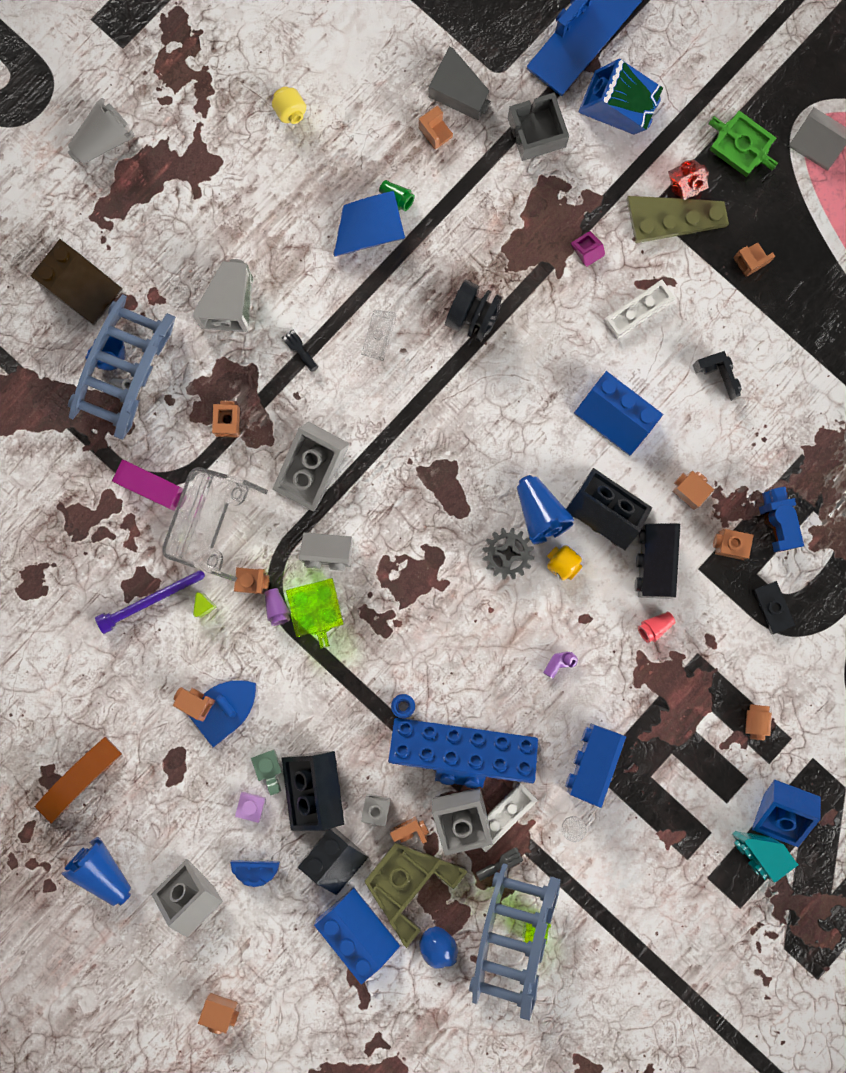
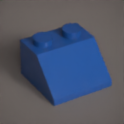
M774 779L763 795L752 830L799 847L820 821L821 797Z

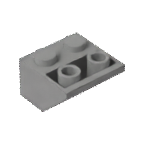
M304 532L299 560L307 568L321 569V565H329L330 570L345 571V567H351L353 538L351 536Z

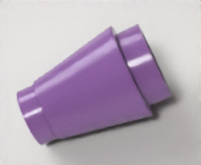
M278 588L264 592L267 620L271 622V625L277 626L290 621L289 615L291 613Z

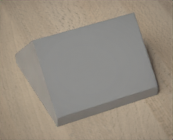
M813 107L788 147L828 171L846 146V127Z

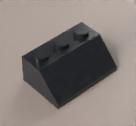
M593 468L573 496L566 510L574 518L591 527L593 531L601 534L614 545L626 550L640 533L653 507Z
M658 523L643 525L637 539L638 544H641V553H637L636 567L640 568L639 577L635 579V591L638 592V597L656 599L676 598L681 524Z
M335 751L281 757L291 831H324L345 825Z

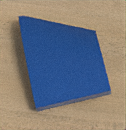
M394 191L343 205L336 246L333 252L334 257L405 238Z

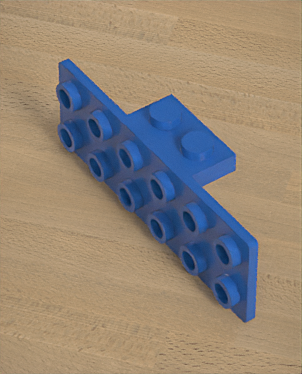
M571 0L570 7L567 10L563 9L556 18L557 26L555 33L529 62L527 70L557 94L563 96L642 0Z
M395 718L388 762L436 770L435 781L445 785L460 784L468 788H483L486 777L534 783L536 779L538 738Z

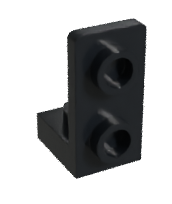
M725 351L698 359L693 364L696 374L702 371L704 375L709 374L719 368L730 400H735L741 396V384L734 377L732 360L729 356H726Z

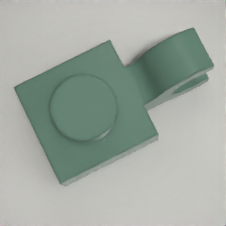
M275 749L252 757L251 761L258 781L266 779L270 796L281 792L276 775L283 771Z

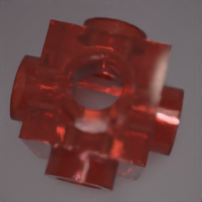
M694 159L685 161L680 166L668 171L672 191L683 200L697 196L701 191L709 188L707 168Z

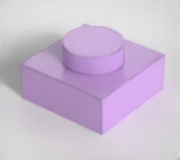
M241 792L235 817L259 823L266 797Z

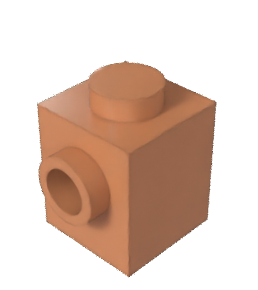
M692 470L687 475L683 472L674 482L676 487L672 492L695 510L702 505L715 489L707 483L708 480L700 472L695 473Z
M723 529L714 537L713 548H716L715 554L740 560L749 559L753 535Z
M210 993L205 1001L198 1024L208 1027L207 1029L215 1034L227 1033L229 1027H234L239 1011L235 1009L238 1002Z

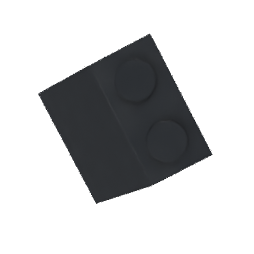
M331 828L325 832L303 858L298 868L317 885L338 895L369 856L338 829Z

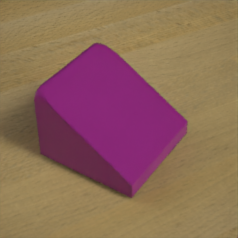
M591 231L571 243V246L586 267L605 256L603 243Z

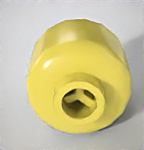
M282 87L274 93L272 107L281 122L292 124L300 122L306 112V104L297 89Z

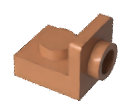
M236 567L234 591L264 594V589L268 590L270 576L266 575V570Z
M415 816L391 828L390 835L394 842L398 840L405 842L414 836L413 832L417 831L424 844L427 842L426 835L429 834V831L424 821L419 822Z

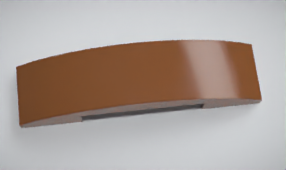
M104 737L78 760L34 807L52 824L122 753L107 737Z

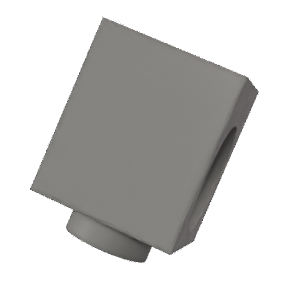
M366 794L361 822L386 826L391 798Z

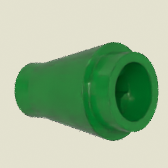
M384 180L380 185L379 192L381 194L394 191L398 210L407 211L413 204L415 195L412 194L410 189L391 183L388 180Z

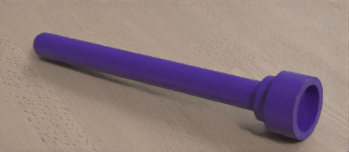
M199 570L113 614L102 613L95 617V621L100 631L106 634L113 630L117 622L204 579L205 573Z

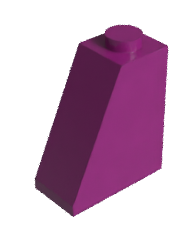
M123 459L112 479V482L172 511H175L176 507L179 508L185 498L183 494L184 489Z

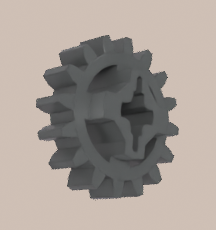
M501 528V535L494 531L492 533L494 539L487 538L485 541L489 547L482 548V551L487 553V556L483 557L482 560L489 561L490 563L486 569L493 568L495 570L493 576L501 573L502 580H505L507 575H510L512 580L516 579L517 572L523 576V568H531V565L527 563L528 560H534V556L529 555V552L534 550V547L527 546L530 539L522 538L523 531L519 532L518 535L514 534V528H511L509 533H506V530ZM506 538L503 546L494 547L496 542ZM515 541H518L521 544L524 552L518 550V548L515 545ZM507 548H511V553L516 555L511 556L509 560H506V555L500 553L501 551H506ZM492 556L498 557L502 563L501 568L494 562ZM514 561H522L519 567L510 570L511 564Z

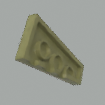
M627 196L626 199L635 243L723 228L729 224L724 201Z

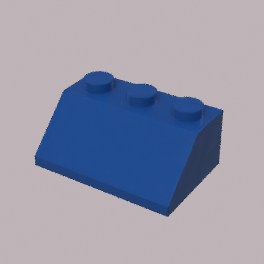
M605 371L574 412L576 416L629 456L632 455L664 415L608 371Z
M592 723L589 728H585L582 735V741H584L581 751H577L573 762L576 765L574 774H569L565 785L568 788L567 792L571 796L602 808L626 736Z
M355 888L351 889L321 914L314 923L316 929L360 984H363L381 969L400 947L398 941Z

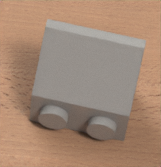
M480 787L432 799V815L445 856L493 845Z
M187 859L151 894L168 927L186 937L223 902L215 887Z

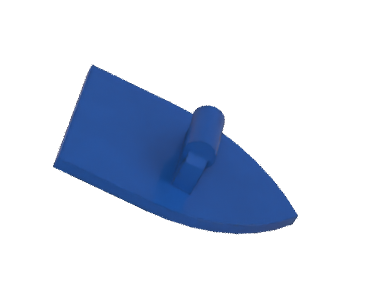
M242 680L229 681L218 684L204 693L203 699L205 696H208L215 700L204 721H199L191 716L189 717L213 748L241 726L248 717L255 700L256 683Z

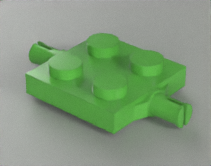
M738 111L733 119L726 124L715 116L708 123V125L719 131L716 141L709 150L745 177L760 163L771 171L778 164V162L767 155L776 137L741 111Z

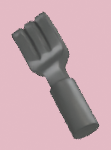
M515 847L503 853L498 862L476 872L479 880L482 881L495 874L502 868L503 863L507 864L509 869L524 861L520 852H518V848Z

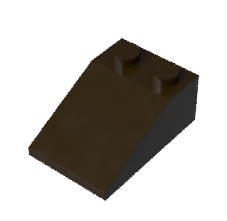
M61 239L57 241L30 275L40 286L92 325L96 324L123 289Z

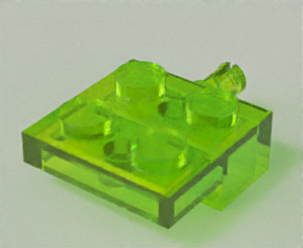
M333 578L286 590L296 637L309 634L317 635L320 649L329 647L330 644L326 632L332 628L345 625Z

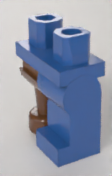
M786 487L775 488L762 493L765 505L759 507L760 514H765V525L773 530L776 542L772 543L774 553L803 547L804 542L797 513L793 508L796 505L795 498L788 499Z

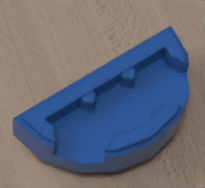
M231 860L230 864L232 873L235 874L242 884L258 887L264 886L274 878L278 872L280 861Z

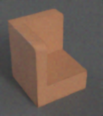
M438 105L419 118V130L435 150L453 137V133L443 121V112Z
M756 243L749 248L746 246L739 250L733 258L745 277L769 264L775 255L773 253L766 255L760 244Z

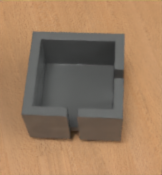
M555 92L535 98L532 114H529L531 108L530 100L509 106L508 121L513 136L516 137L515 142L522 161L566 148L569 133Z

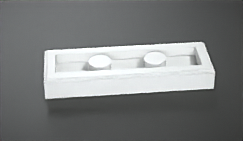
M660 280L604 318L603 321L615 338L618 339L674 301L675 297L664 281Z
M521 782L487 814L493 845L538 801ZM493 845L481 848L487 852Z

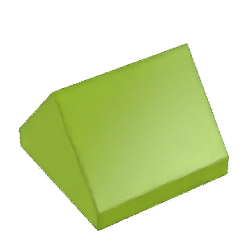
M197 592L193 615L194 617L202 618L217 608V606L204 593Z

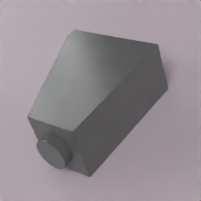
M449 46L429 85L428 97L477 121L482 113H487L491 101L488 100L489 89L454 48Z

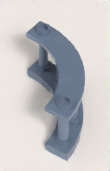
M123 294L117 302L113 301L108 311L109 315L92 346L75 394L71 395L68 402V407L71 408L70 419H74L80 410L112 422L113 426L116 427L114 437L121 440L125 438L132 427L140 401L136 398L141 386H146L153 366L150 364L155 354L160 355L170 338L176 318L167 313L162 321H154L124 308L127 296ZM122 317L153 330L154 335L151 340L148 338L144 340L115 328V326ZM109 336L142 349L144 354L140 363H135L134 365L103 352L102 350ZM97 361H102L131 373L133 379L129 389L123 390L92 377ZM88 386L119 398L120 402L123 403L121 412L115 414L84 401Z
M503 863L500 873L496 872L493 878L492 887L495 888L486 916L475 975L471 979L469 992H472V1003L474 1004L478 1003L481 993L517 1003V1006L521 1007L520 1018L530 1021L537 1000L540 976L537 975L538 965L543 959L547 939H544L547 926L551 924L559 897L560 879L550 877L548 886L544 885L543 888L507 878L508 865ZM504 888L540 897V900L543 901L540 913L535 912L533 914L501 905L500 900ZM496 914L532 924V927L536 928L533 942L529 941L526 943L492 933ZM492 943L525 953V956L529 957L527 970L523 969V971L487 961L489 944ZM485 971L520 981V984L524 985L523 991L517 993L484 983Z

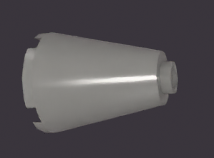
M103 98L97 101L68 144L70 149L68 154L77 163L81 161L85 164L131 140L135 136L132 130L128 132L125 129V126L128 124L110 103L106 106L104 105L105 99Z

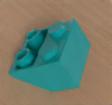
M739 831L732 833L736 839L734 842L736 848L742 855L745 854L751 860L748 862L749 866L764 880L768 878L775 883L798 866V863L784 844L769 836Z

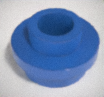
M407 694L397 695L391 703L392 712L399 718L410 717L415 711L413 698ZM402 701L408 704V708L405 711L399 709V703Z

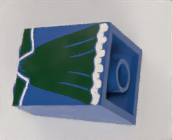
M619 58L595 70L578 112L635 135L650 127L653 120L651 118L653 112L661 101L660 95L663 87Z

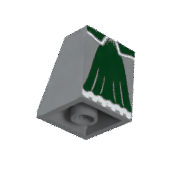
M230 259V262L223 261L193 312V317L201 329L248 332L253 276L247 263L239 259Z

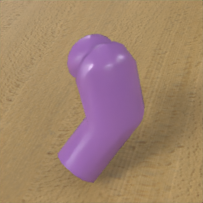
M568 651L556 653L552 656L543 673L554 679L559 668L575 667L578 663V658L574 653Z

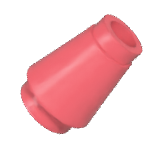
M667 611L642 621L641 625L638 626V631L647 643L651 641L656 642L676 622L673 615Z

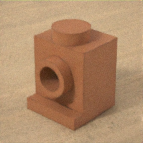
M220 401V404H213L212 433L216 437H240L239 406L235 405L233 401ZM231 416L232 421L228 424L224 423V418Z
M180 687L174 695L175 702L172 706L196 720L204 721L215 700L208 696H205L203 699L205 694L194 688H191L189 691Z

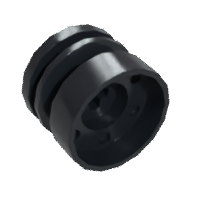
M465 279L448 312L445 326L459 332L466 323L469 325L467 336L471 337L477 328L479 332L476 340L482 342L485 336L491 332L497 320L503 296L496 294L492 303L488 301L492 291L488 290L481 299L478 297L480 286Z

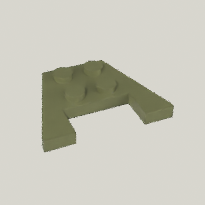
M395 842L364 882L387 916L389 923L398 934L402 944L407 948L421 931V928L402 913L433 873L454 889L466 875L467 870L461 866Z

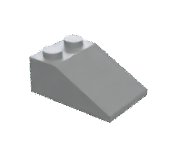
M311 422L305 423L298 428L272 490L314 512L339 469L350 443Z

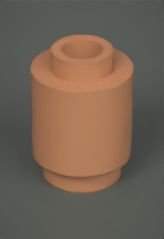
M750 704V710H747L745 731L746 734H750V739L765 740V736L771 735L772 713H770V706Z

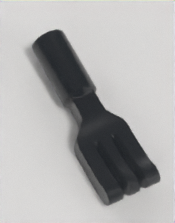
M293 329L290 333L281 337L291 351L297 352L300 355L301 360L311 372L318 368V365L309 353L304 351L303 342Z

